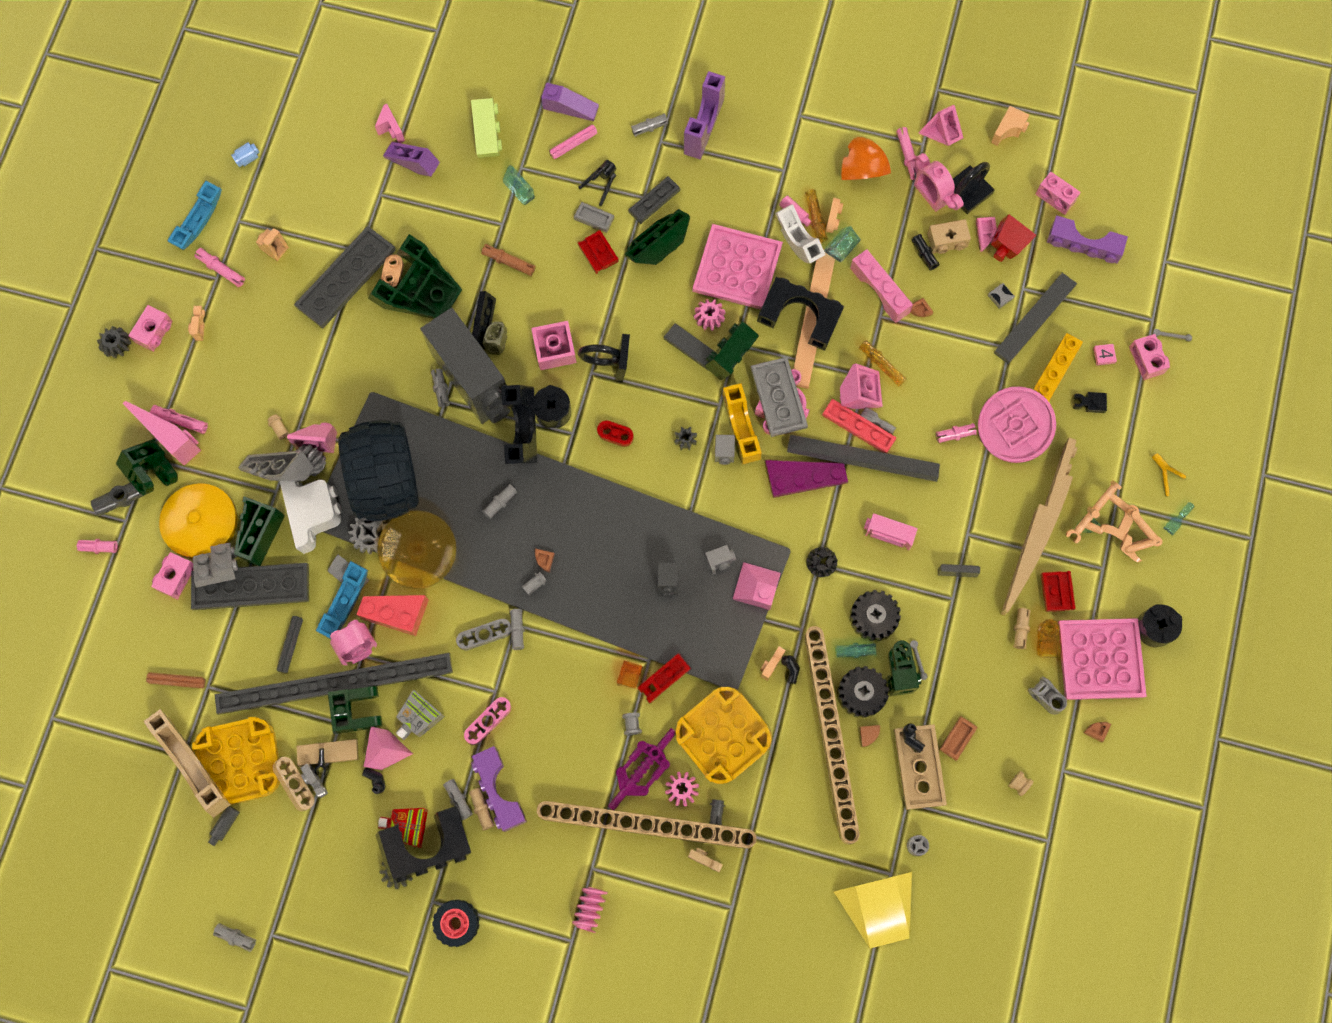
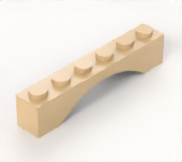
M161 709L143 721L180 770L195 797L207 813L214 818L231 805L171 719Z

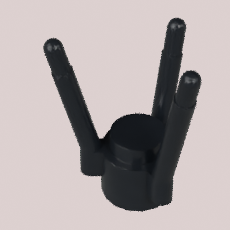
M605 160L578 188L582 189L591 180L594 181L599 176L603 179L609 178L599 206H602L616 177L614 173L617 169L611 161Z

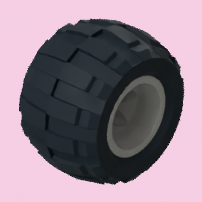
M374 420L350 427L349 431L341 433L338 439L339 455L352 513L358 519L366 518L369 521H383L397 518L408 513L409 509H415L419 503L418 491L404 426L399 422L392 423L387 420Z

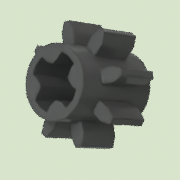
M681 427L679 433L675 432V437L679 439H676L674 443L675 445H680V450L688 448L690 451L692 444L697 445V441L694 440L697 437V433L692 434L691 427L688 429Z

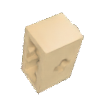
M966 219L931 225L927 233L933 250L932 253L943 254L949 250H963L968 247L971 240Z

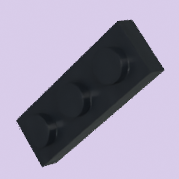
M480 291L472 331V335L483 350H485L483 346L484 336L488 326L492 324L496 298L487 291Z

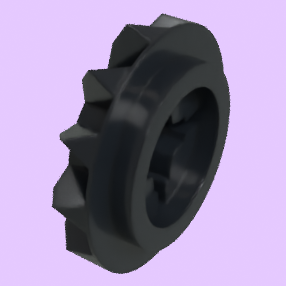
M818 547L809 553L807 567L813 575L827 577L836 570L838 559L835 552H832L828 547ZM818 557L822 559L827 558L826 566L823 564L816 566L819 562Z

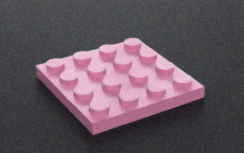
M712 224L692 292L761 310L769 293L783 242Z
M1138 618L1058 621L1066 700L1147 697Z

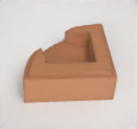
M924 298L913 303L910 311L911 314L918 317L933 315L932 309Z
M535 549L538 565L544 571L550 573L555 554Z
M1107 722L1094 723L1084 731V734L1102 743L1111 724Z
M880 725L860 727L862 747L869 746L877 739L880 733Z

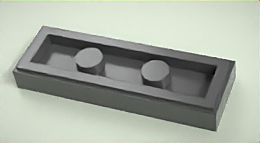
M667 176L628 209L629 214L642 224L680 191V187Z
M675 323L664 336V340L708 370L704 366L708 362L706 358L714 350Z

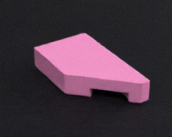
M995 217L976 219L980 252L984 251L997 230Z

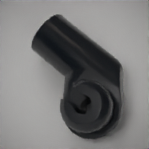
M785 655L782 657L781 663L789 670L787 683L796 685L800 667L793 656Z
M909 723L903 728L904 742L920 753L925 744L916 739L915 731L917 728L914 724Z
M366 767L362 776L372 780L373 793L380 794L384 792L386 785L383 775Z

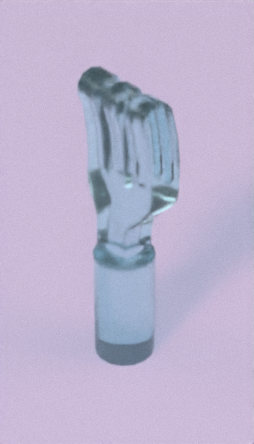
M1188 502L1179 512L1178 517L1172 518L1163 529L1173 536L1181 527L1182 519L1186 518L1195 506Z

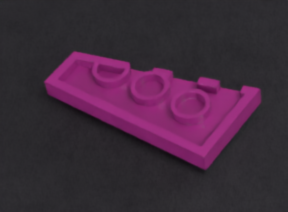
M765 460L773 498L848 483L844 463Z

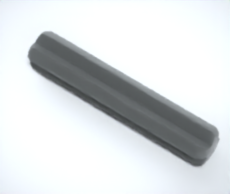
M292 616L277 665L278 672L287 673L303 622L301 617Z

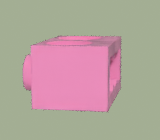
M1050 172L1040 184L1035 195L1065 215L1074 205L1081 192Z
M1156 334L1134 340L1129 346L1143 380L1162 375L1170 368L1169 359L1164 355L1162 343L1157 339ZM1144 346H1148L1151 351L1146 350ZM1151 362L1156 363L1158 368L1154 367Z

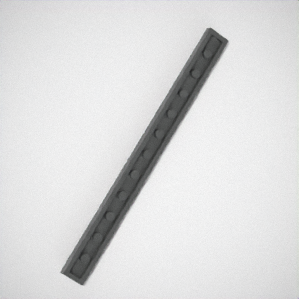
M450 653L219 693L215 694L216 713L221 715L327 696L328 692L371 686L378 687L453 673Z

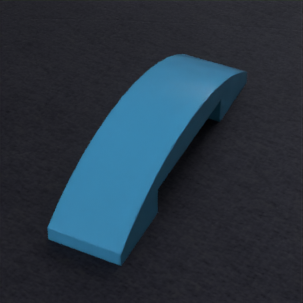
M205 181L196 195L199 199L181 227L176 226L167 241L182 250L186 249L206 226L216 208L222 189Z
M350 561L342 577L343 582L328 612L324 613L316 629L317 632L330 638L334 631L341 630L361 593L368 573L366 568Z

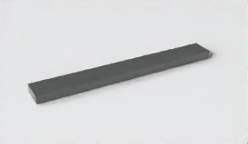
M790 435L788 453L935 482L939 478L940 464L795 435Z

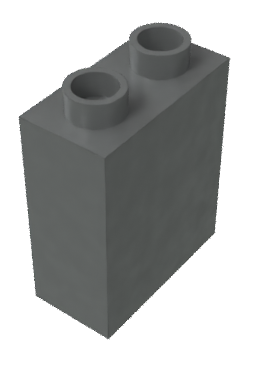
M450 308L420 328L432 357L480 423L484 424L488 420L492 423H497L504 419L510 413L509 406L502 405L501 386H506L505 379L454 309Z

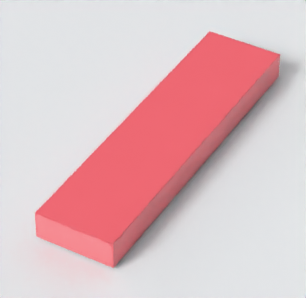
M834 399L830 401L822 413L823 417L883 453H888L897 437L849 408L841 406V403Z

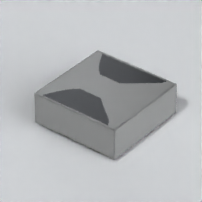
M1004 283L988 294V297L999 309L1015 297Z

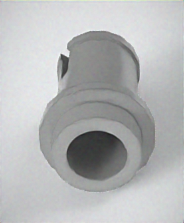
M541 572L535 573V576L522 585V588L530 596L541 585H545L547 580Z

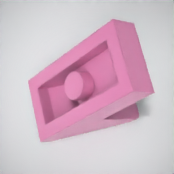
M385 104L376 122V131L378 135L389 131L392 139L396 138L398 143H402L405 141L402 131L390 108Z

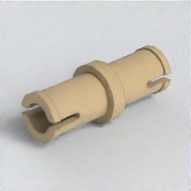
M1026 608L1018 609L1017 624L1014 625V631L1016 632L1013 647L1016 649H1026L1027 634L1030 632L1028 625L1031 610Z
M481 788L471 790L469 795L475 807L473 811L479 818L482 830L494 827L495 825L488 810L489 806L485 802Z

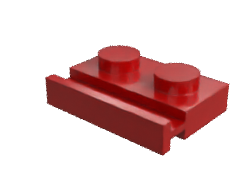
M601 230L586 237L585 240L577 242L595 274L619 262L618 257Z
M1071 571L1041 573L1045 611L1075 610Z

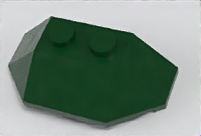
M678 209L673 214H668L657 220L630 243L627 251L624 253L625 257L641 264L657 265L663 261L666 256L675 251L684 242L690 221L689 214Z

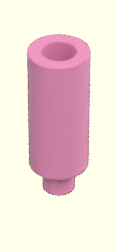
M786 196L779 204L780 207L785 208L793 205L802 224L808 227L812 223L808 218L809 214L792 198Z

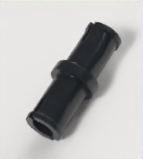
M922 234L913 237L912 243L917 248L919 257L923 258L930 271L936 269L940 264L933 255L931 246L927 245Z

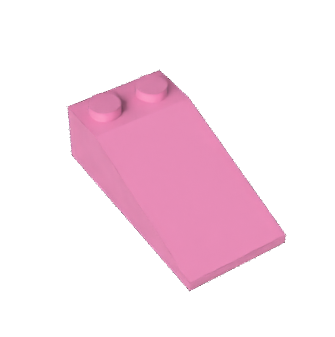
M127 401L123 402L125 407L183 465H186L201 451L197 447L199 442L186 429L182 431L176 425Z

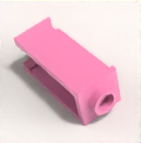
M874 513L871 519L867 518L864 529L867 530L865 536L870 534V537L903 548L905 546L907 550L911 549L918 529Z

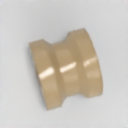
M1019 771L1008 786L1011 789L1017 790L1019 796H1023L1034 781L1027 779L1024 773Z

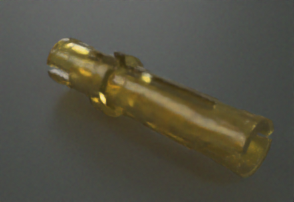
M812 189L809 190V193L808 191L805 192L812 220L811 228L814 229L815 236L819 239L820 243H824V241L828 240L824 227L826 223L822 218L817 192Z
M868 340L860 345L859 349L870 358V362L872 364L875 363L898 387L907 380L882 355L883 353L880 350L877 351ZM884 365H886L895 375H893Z

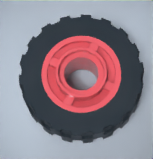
M460 899L445 902L437 909L433 916L432 926L434 928L433 932L437 936L436 938L442 944L449 945V947H459L473 940L474 936L478 933L480 918L478 917L477 910L474 909L472 904L467 903L468 901ZM454 917L459 918L461 921L459 929H455L452 926V919Z

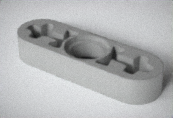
M506 619L495 620L461 632L456 638V643L462 650H471L508 637L511 634L509 630L511 624ZM500 624L508 626L505 629L506 632L502 633L501 630L496 631L495 633L497 636H494L493 631L490 628L493 626L494 630L499 629ZM486 629L490 632L486 640L479 638L481 630ZM472 633H475V637L478 640L477 643H475L474 639L468 641L467 646L461 643L465 636L468 639L473 638Z

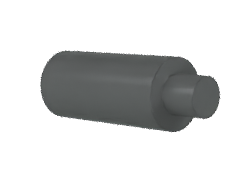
M228 806L223 811L209 833L211 838L208 843L215 846L219 840L222 841L240 813L238 810Z

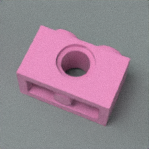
M147 305L128 336L136 344L154 352L156 347L161 344L164 334L171 328L173 321L166 313Z
M170 552L164 558L159 573L154 576L151 587L178 600L191 577V571H194L193 563ZM175 571V576L169 579V575Z

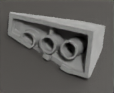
M301 450L248 455L238 468L240 471L270 481L291 482L306 480L314 467Z

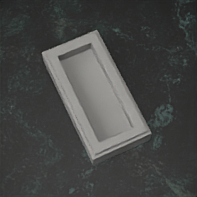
M581 202L574 215V220L607 233L614 220V215Z

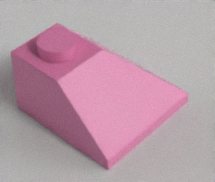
M853 364L840 386L841 406L851 409L883 407L879 371L859 364Z
M329 423L313 424L288 434L287 439L296 450L303 444L307 446L310 444L313 448L317 447L318 451L334 453L337 431Z
M743 562L733 600L770 610L781 573Z

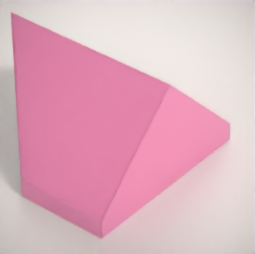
M955 105L937 112L919 134L947 146L963 139Z
M371 727L364 767L383 770L413 753L389 730Z

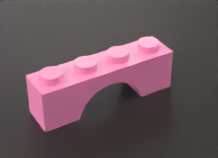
M868 250L852 259L850 267L852 272L861 282L868 283L876 291L882 301L884 310L895 323L910 313L913 304Z

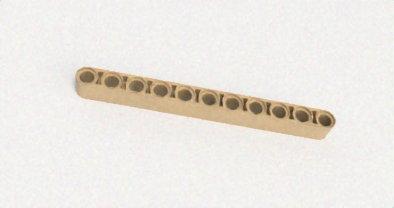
M812 626L805 634V645L839 837L844 844L850 845L855 843L860 837L824 633L821 628ZM812 632L817 633L819 640H811L809 634ZM818 651L822 654L823 658L815 660L812 653ZM823 671L826 674V678L824 680L818 679L816 672ZM821 690L828 691L829 699H822L819 692ZM826 709L830 710L833 713V718L826 719L823 716V711ZM828 729H833L836 732L837 736L835 739L827 737L826 731ZM837 749L840 752V758L833 759L830 756V750ZM835 769L843 771V779L834 777L833 772ZM838 789H844L847 792L846 799L842 800L837 796ZM842 809L850 811L851 817L849 820H844L841 817ZM850 829L854 832L855 837L852 841L845 838V830Z
M543 801L537 807L538 816L545 821L743 849L753 847L757 840L752 830L550 801ZM544 806H551L552 812L549 816L545 817L542 815L541 810ZM566 808L572 811L569 819H563L561 816L562 811ZM585 811H589L592 814L589 822L581 820V815ZM604 814L612 816V821L608 825L601 823V817ZM624 817L632 819V825L628 828L621 826V820ZM646 819L652 822V828L648 831L641 828V822ZM668 822L672 825L670 833H663L661 831L663 823ZM684 825H689L692 828L693 832L690 836L682 835L681 828ZM702 829H711L712 837L704 839L701 836ZM730 831L733 835L730 842L723 841L721 838L722 832ZM748 833L752 836L753 841L750 845H745L742 842L741 837L743 834Z

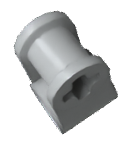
M1043 676L1038 684L1028 689L1032 698L1039 702L1050 714H1059L1067 706L1066 698ZM1052 700L1059 701V709L1053 707Z

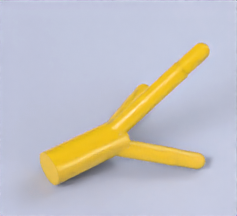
M1156 453L1152 459L1162 469L1165 495L1168 497L1167 470L1184 479L1186 475L1170 467Z

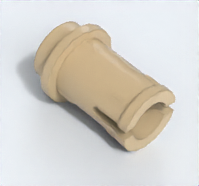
M275 414L268 418V426L273 428L278 439H283L288 436L289 432L283 425L282 418Z

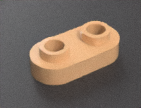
M833 198L826 232L833 233L834 230H838L840 220L836 218L837 213L841 214L843 203H840L841 199Z
M390 255L385 259L381 280L395 289L401 282L404 263L400 256Z

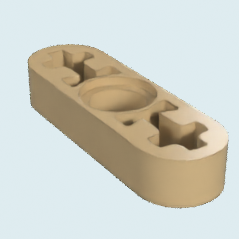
M281 757L275 761L273 771L295 808L299 811L310 809L314 805V796L302 779L293 761L288 757ZM281 764H282V765H283V764H286V765H287V767L285 768V770H284V769L281 770V769L279 768V767L281 766ZM292 772V775L285 779L284 776ZM290 779L298 781L297 789L290 788ZM301 790L303 791V792L300 793L299 795H297V796L295 795V793H297V792H299V791H301ZM302 798H307L308 801L306 802V804L302 805L300 803V801H302Z

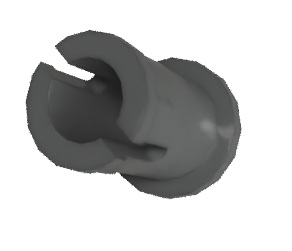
M712 799V803H710L712 806L709 824L722 825L724 801Z

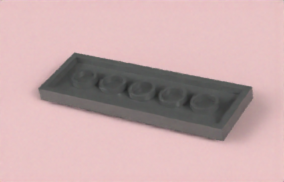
M367 226L300 297L294 306L323 329L382 266L385 259L395 252V246Z
M308 563L240 567L235 571L236 579L197 588L194 583V571H191L192 610L309 602Z

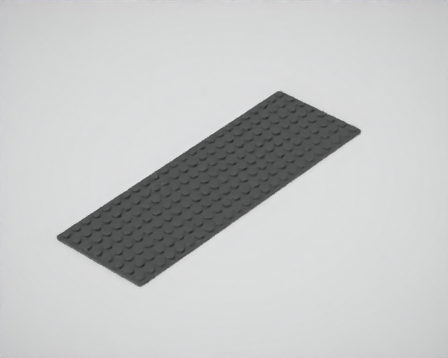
M371 392L368 395L355 425L374 420H387L392 423L399 422L404 426L419 499L415 509H409L408 513L387 520L386 523H389L391 526L388 530L392 533V535L387 536L390 543L385 542L386 548L380 547L378 554L663 665L680 653L692 668L686 674L720 687L739 689L768 613L767 609L733 600L743 562L781 573L778 581L779 584L791 553L789 548L537 454V463L505 464L504 444L511 443L378 393ZM339 457L328 484L334 486L337 490L338 496L336 500L342 509L340 514L341 522L338 526L326 530L324 533L351 543L349 539L353 536H350L348 531H353L350 524H356L355 518L357 517L352 513ZM508 484L512 485L516 489L517 494L506 503L505 508H501L491 519H488L482 510ZM365 529L368 532L367 534L375 538L373 532ZM727 545L729 550H733L736 560L732 561L729 568L721 571L716 569V574L712 575L705 559V553ZM535 549L555 554L550 573L544 571L538 565ZM659 563H678V595L666 598L662 597V594H658ZM541 572L547 581L545 585H541L529 596L522 588V585L531 580L535 573Z

